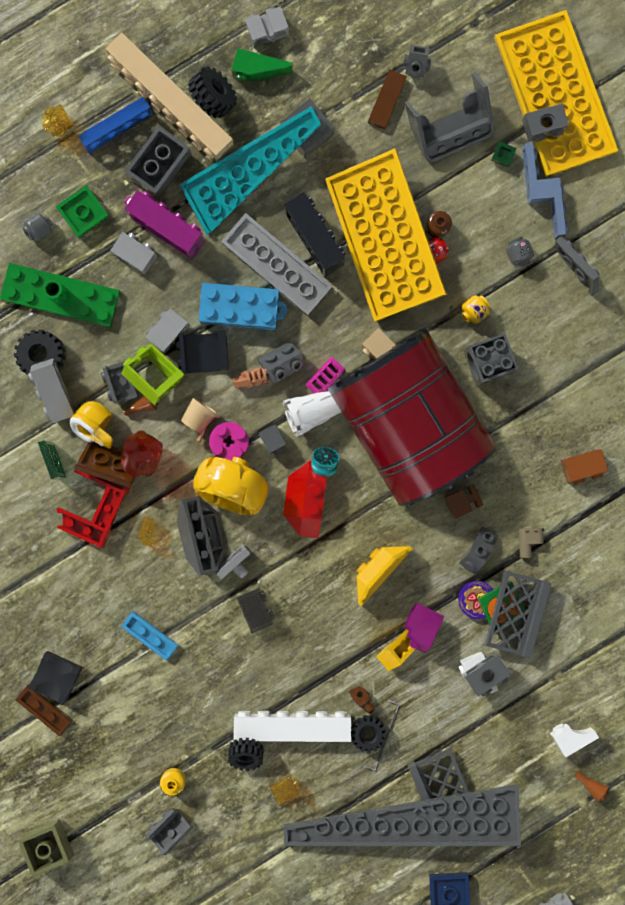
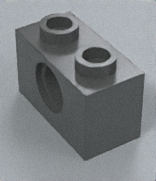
M563 103L526 113L522 119L528 142L533 140L540 142L550 135H553V137L564 134V131L569 126ZM542 122H548L550 127H544Z
M495 652L463 673V676L478 697L480 695L486 696L492 691V687L497 684H504L511 675ZM491 671L492 678L485 681L483 679L484 673Z

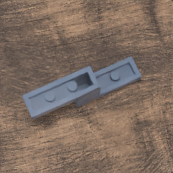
M533 142L525 143L522 148L528 204L550 202L554 239H558L561 236L564 237L566 232H568V222L564 219L566 204L562 201V195L564 194L563 183H560V178L537 180L539 178V168L535 166L537 150L533 148Z

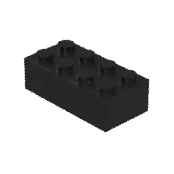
M303 192L284 204L285 215L325 278L344 266V255L346 253L341 245L337 246L335 243V235L330 228L327 230L325 227V219L322 214L315 211L313 199L310 196L307 197Z

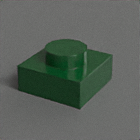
M499 141L491 161L509 167L517 148Z

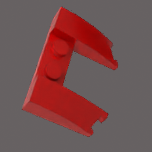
M74 470L75 473L106 486V489L92 521L58 507L57 513H62L63 525H57V528L100 548L105 547L112 531V524L125 495H128L131 488Z

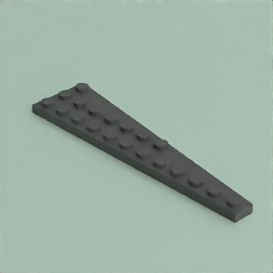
M518 784L288 823L284 825V846H521Z

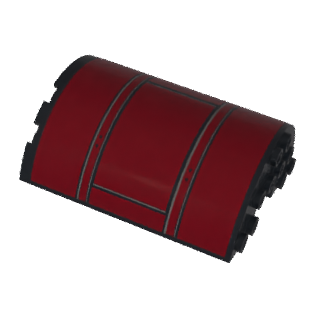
M423 327L393 346L391 350L327 388L399 506H406L408 508L420 500L434 496L446 487L448 489L455 487L458 484L457 481L464 477L466 479L475 473L474 469L485 463L497 449L495 441L426 327Z

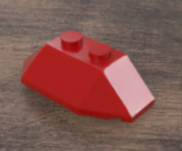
M309 460L288 476L283 515L299 536L319 539L327 477L315 474L311 467L312 461Z

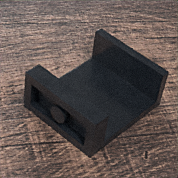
M225 330L217 331L218 333L179 334V339H176L177 351L180 350L181 358H178V369H182L183 374L229 371L227 333Z

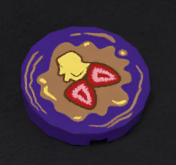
M470 581L465 584L458 595V605L461 611L470 618H485L477 598L492 591L493 588L482 581Z

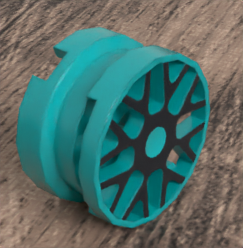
M328 447L316 449L312 456V471L323 477L334 475L337 472L339 462L338 453Z

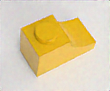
M407 629L376 656L387 671L400 666L415 650V648L409 645L411 639L407 636L409 632Z

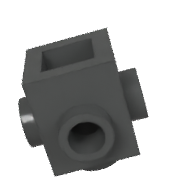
M411 44L409 55L405 54L403 66L406 67L405 74L413 78H424L425 71H429L431 59H428L430 48Z

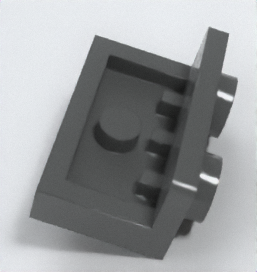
M290 341L258 358L259 365L269 374L270 381L273 384L305 366L302 353Z
M124 362L108 367L103 366V372H101L103 382L107 383L109 390H107L110 402L113 401L116 405L139 398L135 386L121 374Z
M172 808L167 810L162 815L163 818L158 823H154L145 835L147 839L154 842L162 855H167L194 828L179 809Z

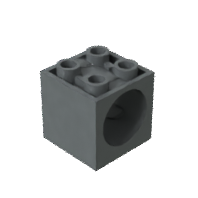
M505 333L470 345L463 351L476 387L519 370Z

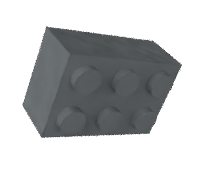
M158 125L124 172L130 180L159 200L192 153L190 147Z

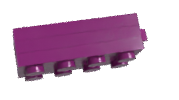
M137 190L132 197L129 195L124 201L126 207L124 209L132 220L189 259H194L205 243L201 229L193 223L191 225L187 224L183 216L178 213L174 215L169 211L170 208L162 202L156 203L153 200L154 197L146 191L142 193Z

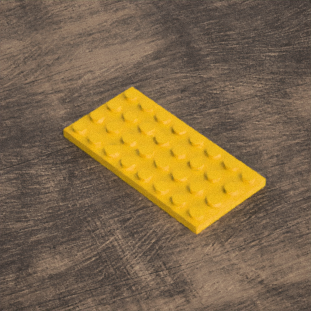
M567 10L495 34L494 39L523 117L526 113L563 103L569 123L564 134L557 137L550 135L540 142L532 141L534 148L537 150V156L545 178L618 152ZM542 122L544 127H550L548 122Z
M395 148L325 179L374 322L447 295Z

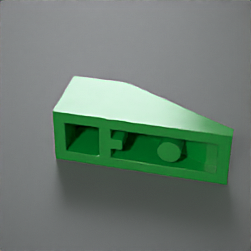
M237 48L231 70L232 76L236 80L252 82L291 74L293 63Z

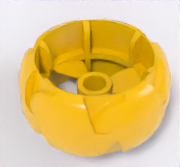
M218 457L206 458L199 465L193 481V488L199 497L220 508L242 515L257 514L264 506L269 490L266 479L258 472L249 468V462L238 457H233L232 461Z

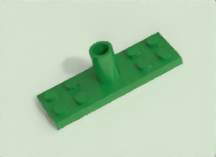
M9 263L0 300L111 328L121 291Z

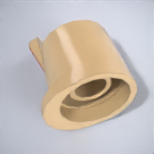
M193 397L181 421L200 434L195 441L200 443L209 424L215 417L220 418L221 415Z

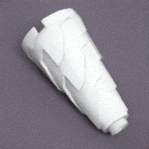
M329 391L283 401V407L288 406L289 410L285 411V415L292 432H296V437L303 435L312 428L341 413Z

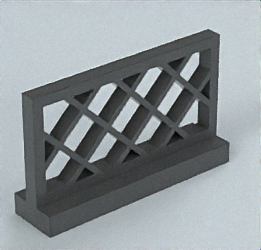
M505 570L484 645L531 658L552 583ZM509 576L515 577L518 582L511 589L507 584ZM530 581L534 582L533 591L527 594L523 585ZM521 588L525 596L516 601L512 592ZM509 594L513 603L504 607L502 603L503 597ZM527 599L529 607L526 611L522 612L518 604ZM515 606L519 615L511 619L507 611ZM504 613L508 622L499 626L497 622L498 616ZM522 618L524 626L517 631L513 623ZM510 625L514 634L506 638L502 629ZM499 632L503 640L497 644L491 643L493 635ZM515 637L519 641L517 650L511 648L508 641Z
M451 748L420 761H413L407 764L422 800L433 799V795L437 796V798L444 797L441 794L445 785L455 789L453 795H456L457 791L469 792ZM448 754L452 760L449 768L439 764L441 757ZM427 763L434 765L432 774L423 773L421 766ZM437 767L447 771L443 781L434 777ZM450 772L459 777L456 786L447 783ZM432 780L442 784L439 793L430 790L429 787Z

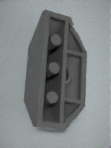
M199 496L182 499L180 501L177 524L186 560L199 576L216 572L226 550L217 511Z

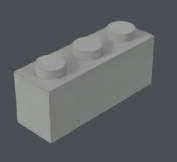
M54 358L32 365L30 373H28L29 379L38 389L36 394L39 401H43L45 405L43 409L46 417L50 418L52 423L72 417L75 414V408Z

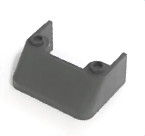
M475 72L472 73L474 90L463 97V109L429 123L425 115L418 114L409 102H405L411 130L427 161L435 162L483 141L494 133L495 126L488 86Z

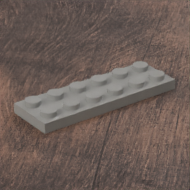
M246 213L221 241L225 247L275 289H278L283 296L307 316L311 314L333 288L330 283Z

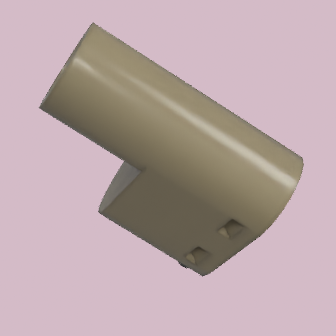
M544 528L519 529L520 558L531 557V544H543L542 531H544Z

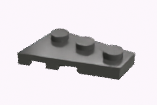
M561 236L555 241V250L569 268H575L579 281L581 283L585 281L590 287V290H588L591 296L595 295L598 292L600 274L594 266L591 267L584 255L578 254L574 250L573 244Z

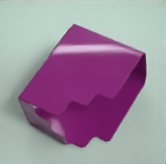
M416 603L404 625V628L409 631L407 634L411 639L409 645L426 653L431 648L445 616Z

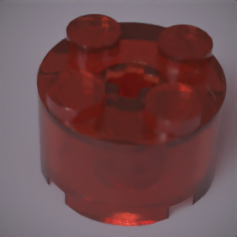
M140 430L126 438L122 449V468L134 477L153 475L159 466L163 444L145 431Z

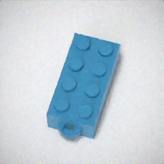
M202 283L198 320L200 324L276 331L277 321L284 319L286 316L287 307L282 301H279L278 289ZM279 307H281V313H280V314H278V308H279Z

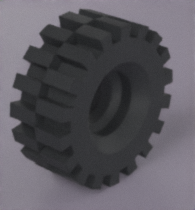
M209 66L203 67L190 80L188 90L192 93V99L196 100L195 103L200 105L201 109L206 111L208 116L212 115L213 118L218 117L220 119L237 104V96H235V90H232V84L227 82L228 79L223 77L220 71L216 72L215 68L211 69Z
M38 329V331L31 330V333L23 334V339H18L20 343L18 346L15 345L14 348L17 350L14 353V357L17 358L15 362L26 375L30 373L32 365L53 358L58 370L60 367L63 368V360H66L64 352L66 351L62 346L63 343L55 335ZM37 347H43L47 352L45 360L41 362L35 361L32 355Z

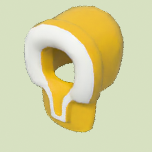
M88 401L84 403L70 419L72 431L88 443L95 441L101 446L108 449L111 448L113 439L104 429L110 422L112 413L99 402Z

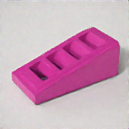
M331 357L305 385L313 393L325 392L345 372V368ZM332 365L338 372L335 373L329 366ZM326 370L333 378H328L323 372ZM319 376L327 382L326 385L318 379ZM314 381L322 387L321 391L312 384Z

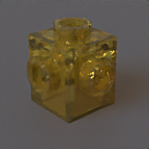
M61 104L56 107H49L41 114L44 120L41 122L46 133L51 132L53 137L62 136L67 130L74 127Z

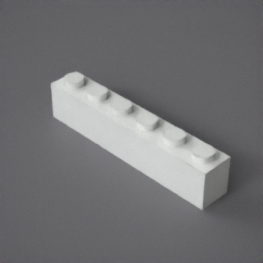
M239 711L234 716V740L239 741V738H243V740L249 738V740H252L253 738L255 741L351 742V716L344 711H337L335 714H327L326 711H317L316 714H308L307 711H297L296 714H289L288 711H278L277 714H269V711H258V714H250V711Z

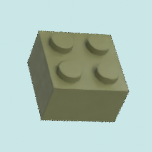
M60 818L28 831L18 839L32 877L68 863L74 855Z

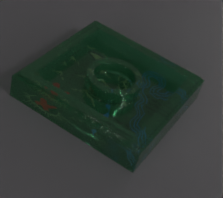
M45 440L38 442L50 478L52 480L66 478L55 444Z

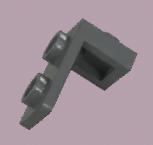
M482 527L470 550L461 558L459 564L475 574L484 566L498 536L487 528Z

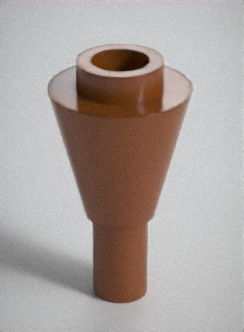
M143 396L134 405L123 409L125 416H128L135 412L157 410L159 403L154 405Z
M580 771L575 774L574 777L584 784L596 802L606 799L609 794L607 785L587 778Z

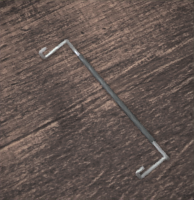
M396 710V712H395V714H394V717H393V719H392L390 728H389L388 733H387V736H386V738H385V743L383 744V747H382V749H381L380 755H379V757H378L376 767H377L378 762H379V760H380V758H381L383 749H384V747H385V744H386V741H387V739H388L390 730H391L392 725H393V722H394V720H395V717H396V714H397V710Z

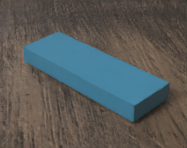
M135 611L131 612L121 626L166 661H168L179 646V644Z

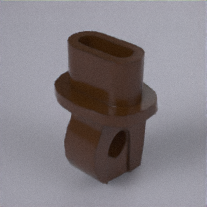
M358 686L349 691L359 707L365 708L369 714L375 710L371 704L373 699L371 697L368 698V693L363 687ZM359 693H363L361 698L358 697Z

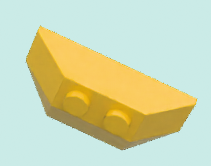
M410 546L376 548L369 556L371 560L367 564L363 562L356 570L358 572L356 581L357 599L361 607L413 548Z

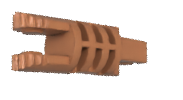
M262 367L241 372V375L232 377L235 388H251L252 386L271 383L269 375L266 376L268 373Z

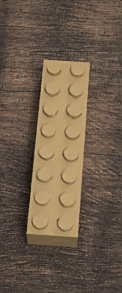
M122 32L106 48L107 59L112 63L111 67L118 74L121 72L130 86L135 85L139 89L138 93L144 99L148 98L157 112L162 111L166 115L165 119L171 125L175 124L179 128V133L184 138L189 137L193 141L192 145L198 151L202 150L206 154V159L211 164L220 161L235 151L233 139Z

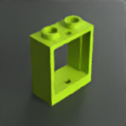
M152 343L146 348L142 346L136 352L134 358L129 357L123 363L124 368L121 373L154 405L174 389L184 376ZM146 358L168 377L156 390L134 370Z

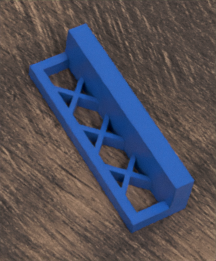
M141 97L81 133L78 137L90 154L153 116V113L148 103Z

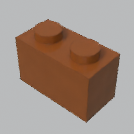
M602 449L561 460L566 481H573V484L585 482L584 478L590 476L592 479L603 477V473L608 471Z

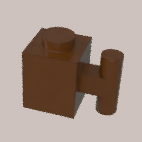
M474 484L467 487L470 493L467 496L464 490L458 491L457 488L446 492L448 496L444 497V500L453 519L473 511L470 506L471 502L475 503L476 508L484 505Z

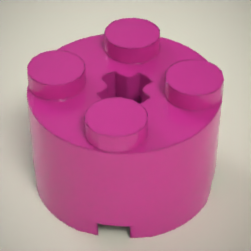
M225 422L217 425L212 431L209 440L210 448L218 458L232 461L233 457L242 458L247 453L249 437L240 425L233 422ZM229 437H231V439L234 441V444H231L230 447H227L228 445L225 443V440H228Z

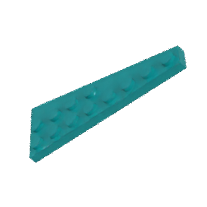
M312 106L179 184L206 235L212 233L322 125Z

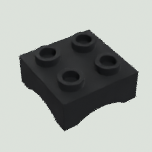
M47 651L44 653L28 689L48 696L64 705L83 667Z

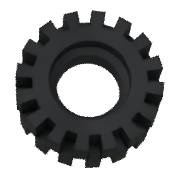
M363 715L362 718L359 717L356 722L354 721L351 727V738L357 749L359 748L362 752L367 751V753H371L373 750L374 752L377 751V748H381L382 744L385 743L386 731L379 718L373 717V715ZM367 726L374 728L376 731L374 739L366 741L361 737L362 729Z
M239 738V741L233 740L229 746L228 763H230V766H234V769L239 768L241 771L243 769L250 771V768L256 770V767L259 768L263 764V744H260V741L255 742L253 738L252 740H249V738H246V740Z

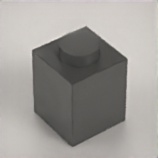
M276 424L259 432L269 454L274 453V455H277L284 451L283 447L287 445Z

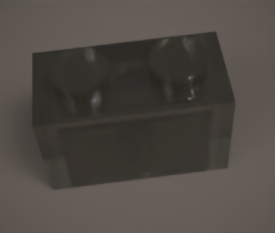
M258 587L237 596L251 634L273 625L275 616L272 609H268L265 602L268 599L264 590L260 591Z

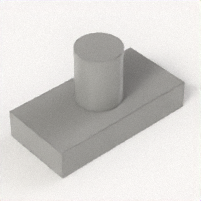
M242 544L219 565L216 574L220 579L224 578L231 570L240 579L248 573L249 570L241 563L250 555L248 548Z

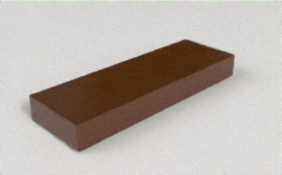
M389 69L368 119L369 124L384 130L386 129L407 76Z
M28 684L16 698V701L60 737L73 720L41 693L28 689L30 685Z

